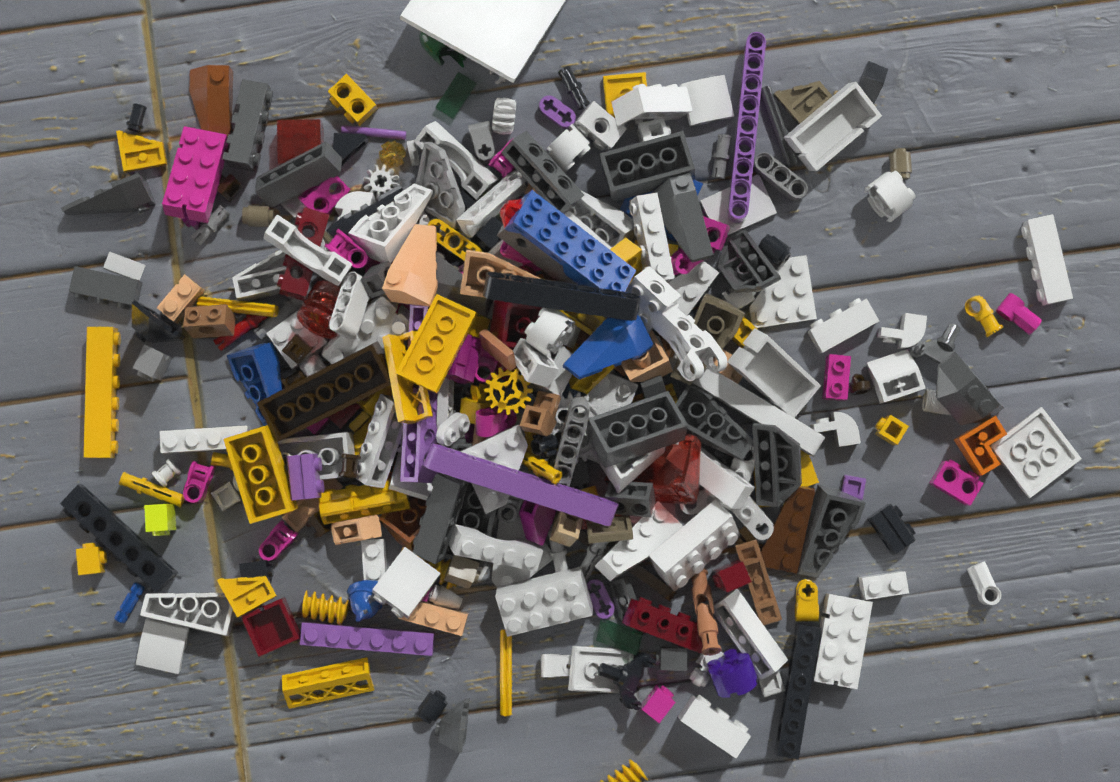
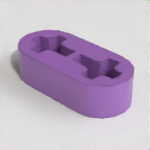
M545 96L541 99L539 109L545 117L563 129H569L568 127L571 124L574 125L576 115L572 109L553 96ZM553 102V108L557 111L554 112L552 109L546 111L544 103ZM559 113L564 116L570 114L571 122L566 121L562 123V117Z
M598 579L588 581V591L591 589L590 584L592 583L596 586H601L598 590L601 597L597 598L594 593H589L595 613L603 619L611 617L614 613V605L605 586ZM601 599L605 605H610L611 607L606 615L604 612L599 613L598 611L601 608L599 603Z

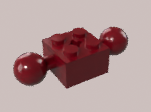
M518 266V268L537 276L532 268ZM495 300L490 332L513 351L520 338L527 339L525 330L531 322L535 323L540 317L538 314L543 307ZM500 362L497 363L495 369L496 374H499L498 368H501L503 372H506L507 368L504 367ZM504 376L500 379L508 381L510 376Z

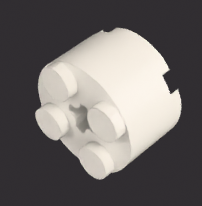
M573 124L568 127L571 130L570 132L566 129L547 148L549 150L547 154L564 173L575 164L573 159L576 156L581 158L590 149L588 146L590 142Z
M897 171L892 173L885 172L865 187V193L869 192L870 195L867 198L869 204L881 218L883 216L889 218L886 220L888 222H892L911 208L913 200L916 198L915 193L902 182V176Z
M542 308L538 314L540 316L535 323L531 322L525 330V334H527L526 342L547 358H550V352L552 351L555 354L568 339L570 334L567 330L569 327L574 328L575 321L560 310Z

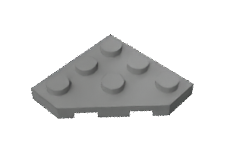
M424 142L416 184L433 190V194L424 210L453 228H460L456 219L464 213L465 205L446 151L432 142Z

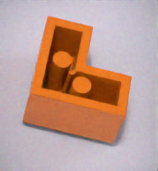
M992 416L953 440L973 472L978 476H983L1000 465L989 445L1006 436L1007 432L997 416Z

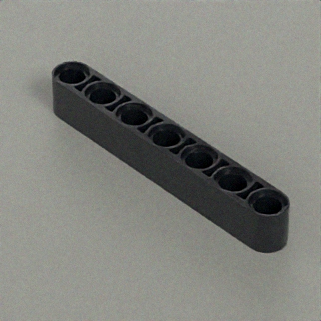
M499 272L486 273L483 296L491 300L630 321L637 319L641 299L639 295L630 292Z

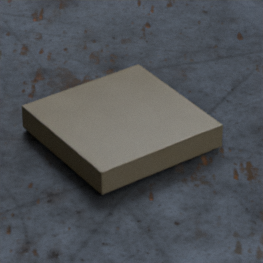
M614 516L611 526L586 520L589 543L633 540L630 516Z

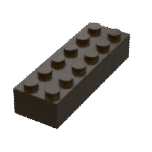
M376 341L257 402L276 441L279 442L390 386L391 382L386 355L379 342Z

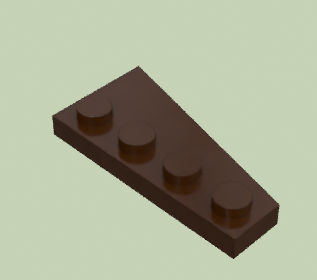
M800 486L784 501L781 511L773 523L774 531L768 539H765L762 545L761 554L766 568L797 573L815 488Z

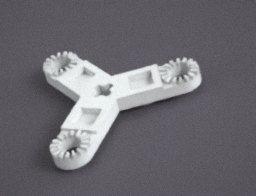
M754 445L750 449L753 453L751 460L741 461L734 458L730 468L748 483H750L755 467ZM703 489L688 492L682 496L680 507L684 513L693 515L700 513L715 499L719 503L721 500L716 496L711 497ZM750 496L741 509H731L755 538L765 540L772 535L774 531L773 523ZM691 497L696 500L697 507L695 509L687 508L685 504L687 498ZM757 524H767L769 528L768 533H759Z

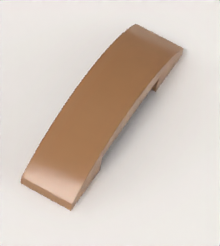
M757 540L736 545L739 559L744 562L752 581L748 583L759 620L763 625L782 620Z

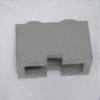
M144 344L133 369L138 370L137 375L146 380L154 382L155 379L161 381L173 357Z

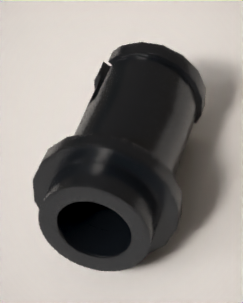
M133 104L130 120L126 122L128 130L139 133L143 129L142 122L147 109L146 106Z

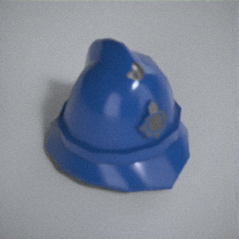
M358 581L351 584L346 592L350 606L356 615L357 622L372 618L382 608V604L373 598L375 594L372 593V589L378 581Z

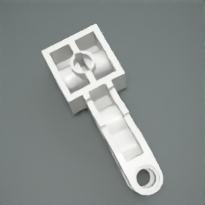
M650 266L636 275L625 292L634 293L641 297L638 316L641 317L648 333L655 329L670 344L681 361L677 369L685 380L694 381L703 376L704 366L702 362L713 373L725 370L727 367V357L714 338L706 330L702 331L694 324L695 320L690 315L686 316L678 309L677 301L681 295ZM714 356L716 357V359H717V361H718V366H716V365L714 364V361H713V357H714ZM690 364L694 367V374L690 371Z

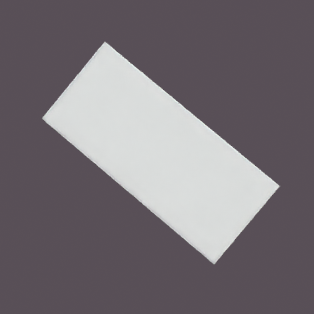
M109 252L103 268L140 281L146 265Z

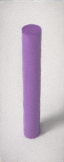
M342 125L341 133L365 134L370 137L406 140V131Z

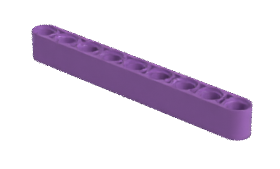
M753 32L748 36L744 51L728 203V218L733 223L743 222L749 211L766 38L759 32ZM757 41L761 47L754 48L750 45V42ZM756 62L759 67L752 69L748 66V63ZM752 82L757 88L750 90L746 87V83ZM745 103H751L754 106V109L748 111L744 108L743 105ZM749 124L752 130L746 132L741 128V125ZM745 144L749 146L750 151L744 153L740 151L739 146ZM743 165L747 167L748 172L741 174L738 172L737 167ZM741 186L746 190V193L739 195L735 192V188ZM739 207L743 210L744 214L736 216L733 214L732 209Z
M434 443L431 444L424 462V466L430 470L605 526H611L618 504L611 500L559 483L553 484L547 479Z

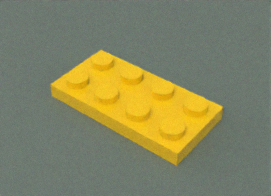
M436 294L396 374L437 394L478 315L477 312Z

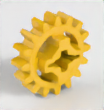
M498 368L499 374L496 375L492 372L493 380H486L490 388L484 389V392L489 393L490 396L485 399L486 401H493L490 406L492 409L496 406L499 407V414L503 410H506L507 415H510L511 410L518 414V407L525 409L524 402H531V398L527 396V394L533 393L532 389L527 388L531 383L525 381L523 375H519L518 368L514 372L508 369L506 372H503L501 368ZM504 376H510L509 380L506 382H497L500 378ZM517 380H520L524 393L517 389ZM513 381L512 390L515 393L509 394L504 401L505 392L502 389L503 387L507 388ZM493 389L499 391L501 395L499 402L494 397ZM510 400H520L515 405L507 406Z

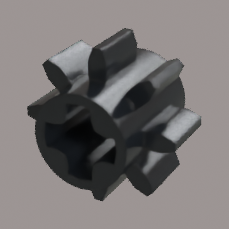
M537 434L532 436L534 440L531 441V450L536 456L541 455L542 459H546L556 454L558 440L555 435L544 436Z

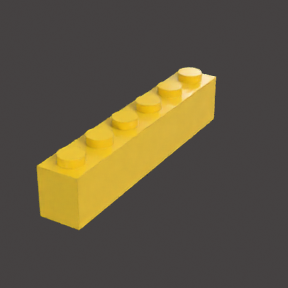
M87 327L84 458H115V454L118 453V441H115V432L119 430V420L116 419V410H119V397H116V389L120 387L117 367H120L121 359L120 354H117V348L121 344V334L114 327Z

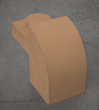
M538 391L534 405H526L520 427L526 432L544 436L550 435L557 423L554 418L561 397L557 394Z

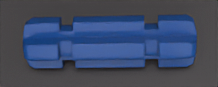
M138 582L133 583L130 589L131 592L127 594L120 606L121 610L117 611L114 617L116 621L126 623L129 618L128 614L133 611L139 600L138 596L142 595L145 590L142 584Z

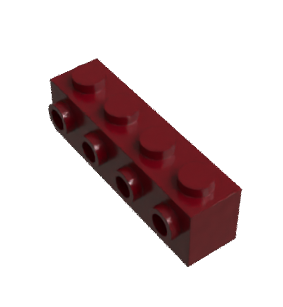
M642 597L639 598V601L631 598L622 621L623 624L702 654V638L699 637L697 622L690 621L691 616L679 611L677 615L670 613L671 608L660 604L656 608L651 606L652 601Z

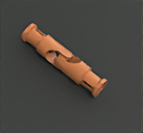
M704 568L700 573L694 574L691 577L693 584L691 591L695 613L698 617V633L703 643L702 654L711 656L720 653L722 649L718 645V626L713 618L714 605L711 587L707 581L708 570Z

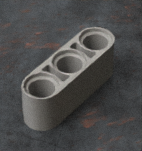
M762 152L755 157L753 171L757 175L759 174L761 178L791 201L797 202L804 198L808 191V186L804 180L769 153ZM758 160H766L768 167L765 169L760 168L757 163ZM775 173H783L785 176V181H777L775 179ZM792 186H799L802 189V194L795 195L792 192Z

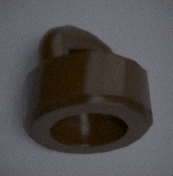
M860 374L853 375V384L849 386L852 395H861L872 390L870 381H865L864 377Z

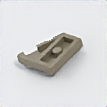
M820 81L783 91L779 90L774 93V97L798 125L832 97L831 93Z

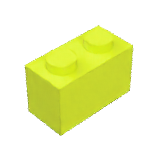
M174 504L144 505L146 532H152V536L170 535V531L176 530Z

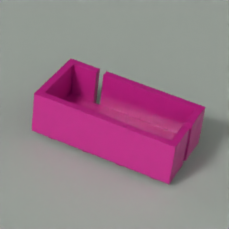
M183 127L179 141L180 148L177 149L162 202L165 215L185 219L186 214L183 206H186L189 220L203 223L209 222L225 163L222 159L223 154L228 152L226 134Z

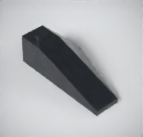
M398 185L380 195L372 205L364 204L360 206L361 211L354 215L350 213L344 215L326 231L332 239L337 234V229L349 237V231L365 215L369 217L377 212L379 206H386L393 202L394 197L404 191L403 188ZM354 252L351 255L353 263H357L361 258L359 252Z

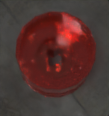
M326 281L314 283L308 293V298L302 303V307L297 312L299 322L310 332L327 339L337 337L338 333L331 330L329 324L341 287Z

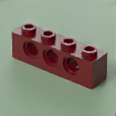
M304 207L302 213L298 212L294 225L298 226V231L302 235L304 229L312 230L314 236L306 238L320 247L330 214ZM286 254L282 265L286 267L284 275L280 274L277 282V287H281L279 294L305 301L313 271ZM292 270H299L302 273V277L298 279L293 278L290 272Z

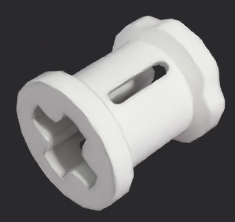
M168 458L166 464L158 471H153L152 475L163 487H166L167 482L171 478L182 472Z

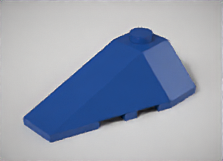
M637 315V319L633 321L608 317L565 361L563 368L580 380L602 372L605 367L611 365L616 367L621 365L622 361L630 358L632 360L640 358L653 347V342L640 316Z
M273 342L258 344L227 355L237 382L241 381L247 390L244 394L247 399L251 398L256 405L255 412L264 426L268 424L257 402L282 390L280 362Z

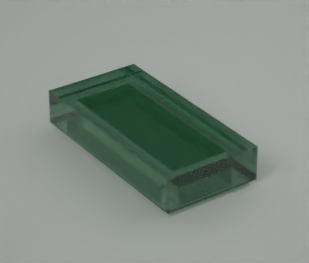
M458 72L435 106V109L454 120L477 83Z
M602 619L596 641L637 655L643 633Z

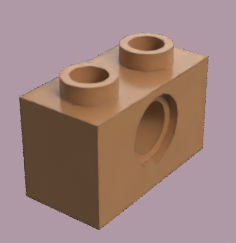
M227 304L185 307L183 327L192 338L234 336L236 316Z

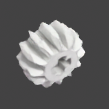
M504 97L495 100L492 119L493 132L502 135L513 132L516 113L515 100Z
M383 164L382 170H379L378 165H375L374 169L376 172L374 173L371 170H367L368 175L371 177L363 178L364 182L369 183L364 186L365 191L371 190L370 193H373L374 196L376 195V200L380 195L399 185L395 183L400 179L399 176L393 175L395 172L393 168L387 171V165ZM379 179L387 180L384 182V187H380Z

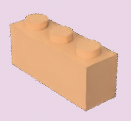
M421 600L408 619L404 616L402 618L398 617V619L462 636L469 613L433 605V603Z

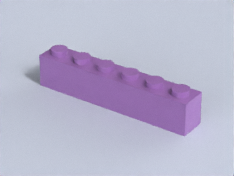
M305 621L302 622L300 645L432 656L435 632Z

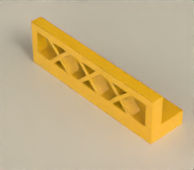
M413 330L400 336L388 334L382 337L397 421L407 424H414L433 416L428 389L419 386L420 388L417 394L413 392L414 383L396 374L407 352L404 341L411 339L412 342L417 331ZM419 402L423 404L424 413L420 415L417 414L416 409Z
M368 657L282 675V691L288 708L291 709L374 691ZM367 680L368 684L359 686L356 682ZM338 685L345 686L342 690L334 689ZM315 690L324 691L323 694H313ZM296 694L302 695V698L291 700L290 697Z

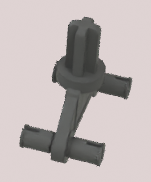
M950 323L942 337L929 342L921 341L913 345L909 353L914 360L924 355L940 364L955 352L954 341L960 332V328L957 324Z

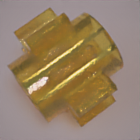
M394 140L391 143L388 141L381 145L383 150L379 152V158L383 164L389 166V168L394 166L397 168L404 163L402 159L406 157V151L402 144L396 143Z

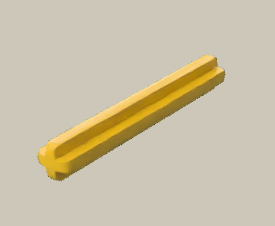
M201 296L197 299V306L227 304L233 313L277 317L279 307L273 304Z
M501 629L500 715L511 716L512 636L507 637L505 629Z

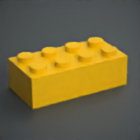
M268 425L223 439L250 524L298 509L296 500L291 501L289 477L278 442Z

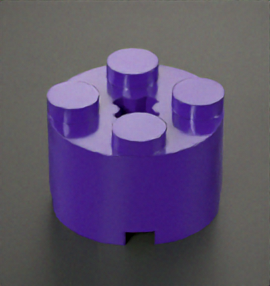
M730 649L724 652V656L707 663L716 693L722 698H731L730 694L736 692L738 696L743 695L757 685L756 680H758L748 653L737 652L736 649Z

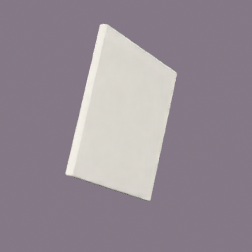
M411 0L400 15V20L514 83L566 0Z

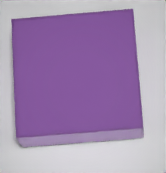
M844 475L841 491L863 500L866 479Z

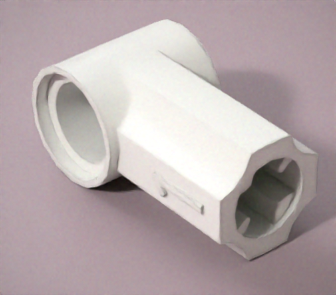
M985 561L967 568L978 593L977 597L980 603L983 605L997 604L1001 599V591L996 587ZM988 589L994 593L992 601H988L985 598V592Z

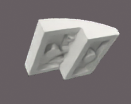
M725 75L699 79L680 85V87H687L692 112L687 114L689 126L708 124L712 121L734 117Z
M147 618L139 644L136 665L179 674L183 653L187 645L189 628Z

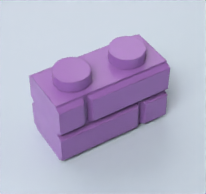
M318 454L287 456L291 501L322 498L321 493H324V482L320 480L319 471L322 470V460L320 457L318 458Z

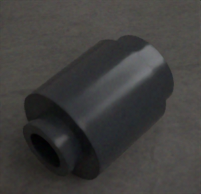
M767 234L759 243L758 247L763 254L777 265L781 262L783 264L786 263L791 256V247L774 235Z
M439 690L435 692L430 691L419 705V710L416 714L423 721L431 724L432 721H436L447 706V697Z

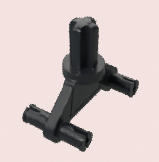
M637 652L635 654L637 657L634 656V659L624 664V666L619 665L615 667L601 663L597 669L598 675L613 680L621 695V698H619L620 702L628 709H641L639 706H642V704L634 694L644 667L654 668L656 665H653V663L656 664V660L652 659L651 655L647 653Z

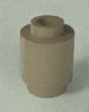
M906 148L893 149V153L889 154L890 172L897 171L903 180L910 179V174L912 173L911 152H906Z
M248 205V207H243L242 222L243 224H248L249 227H269L275 218L274 210H271L269 205Z

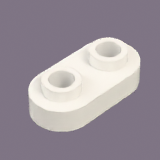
M456 412L444 421L436 433L438 444L450 446L463 436L470 427L468 416Z

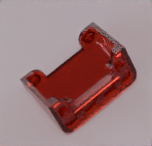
M688 434L685 440L679 442V445L672 444L666 446L665 452L632 482L653 483L656 502L696 503L699 495L701 442L696 436ZM606 475L605 482L609 484L610 480Z

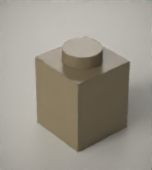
M454 555L449 562L444 581L469 589L479 579L481 572L477 570L479 563Z

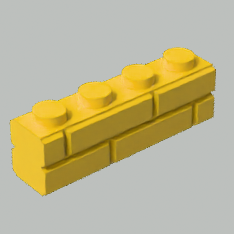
M391 478L386 481L384 488L367 485H348L345 489L340 490L327 489L324 493H321L322 498H318L320 516L325 525L410 509L409 495L388 489Z

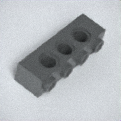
M527 130L512 139L501 152L538 194L563 214L573 208L584 196L583 192Z

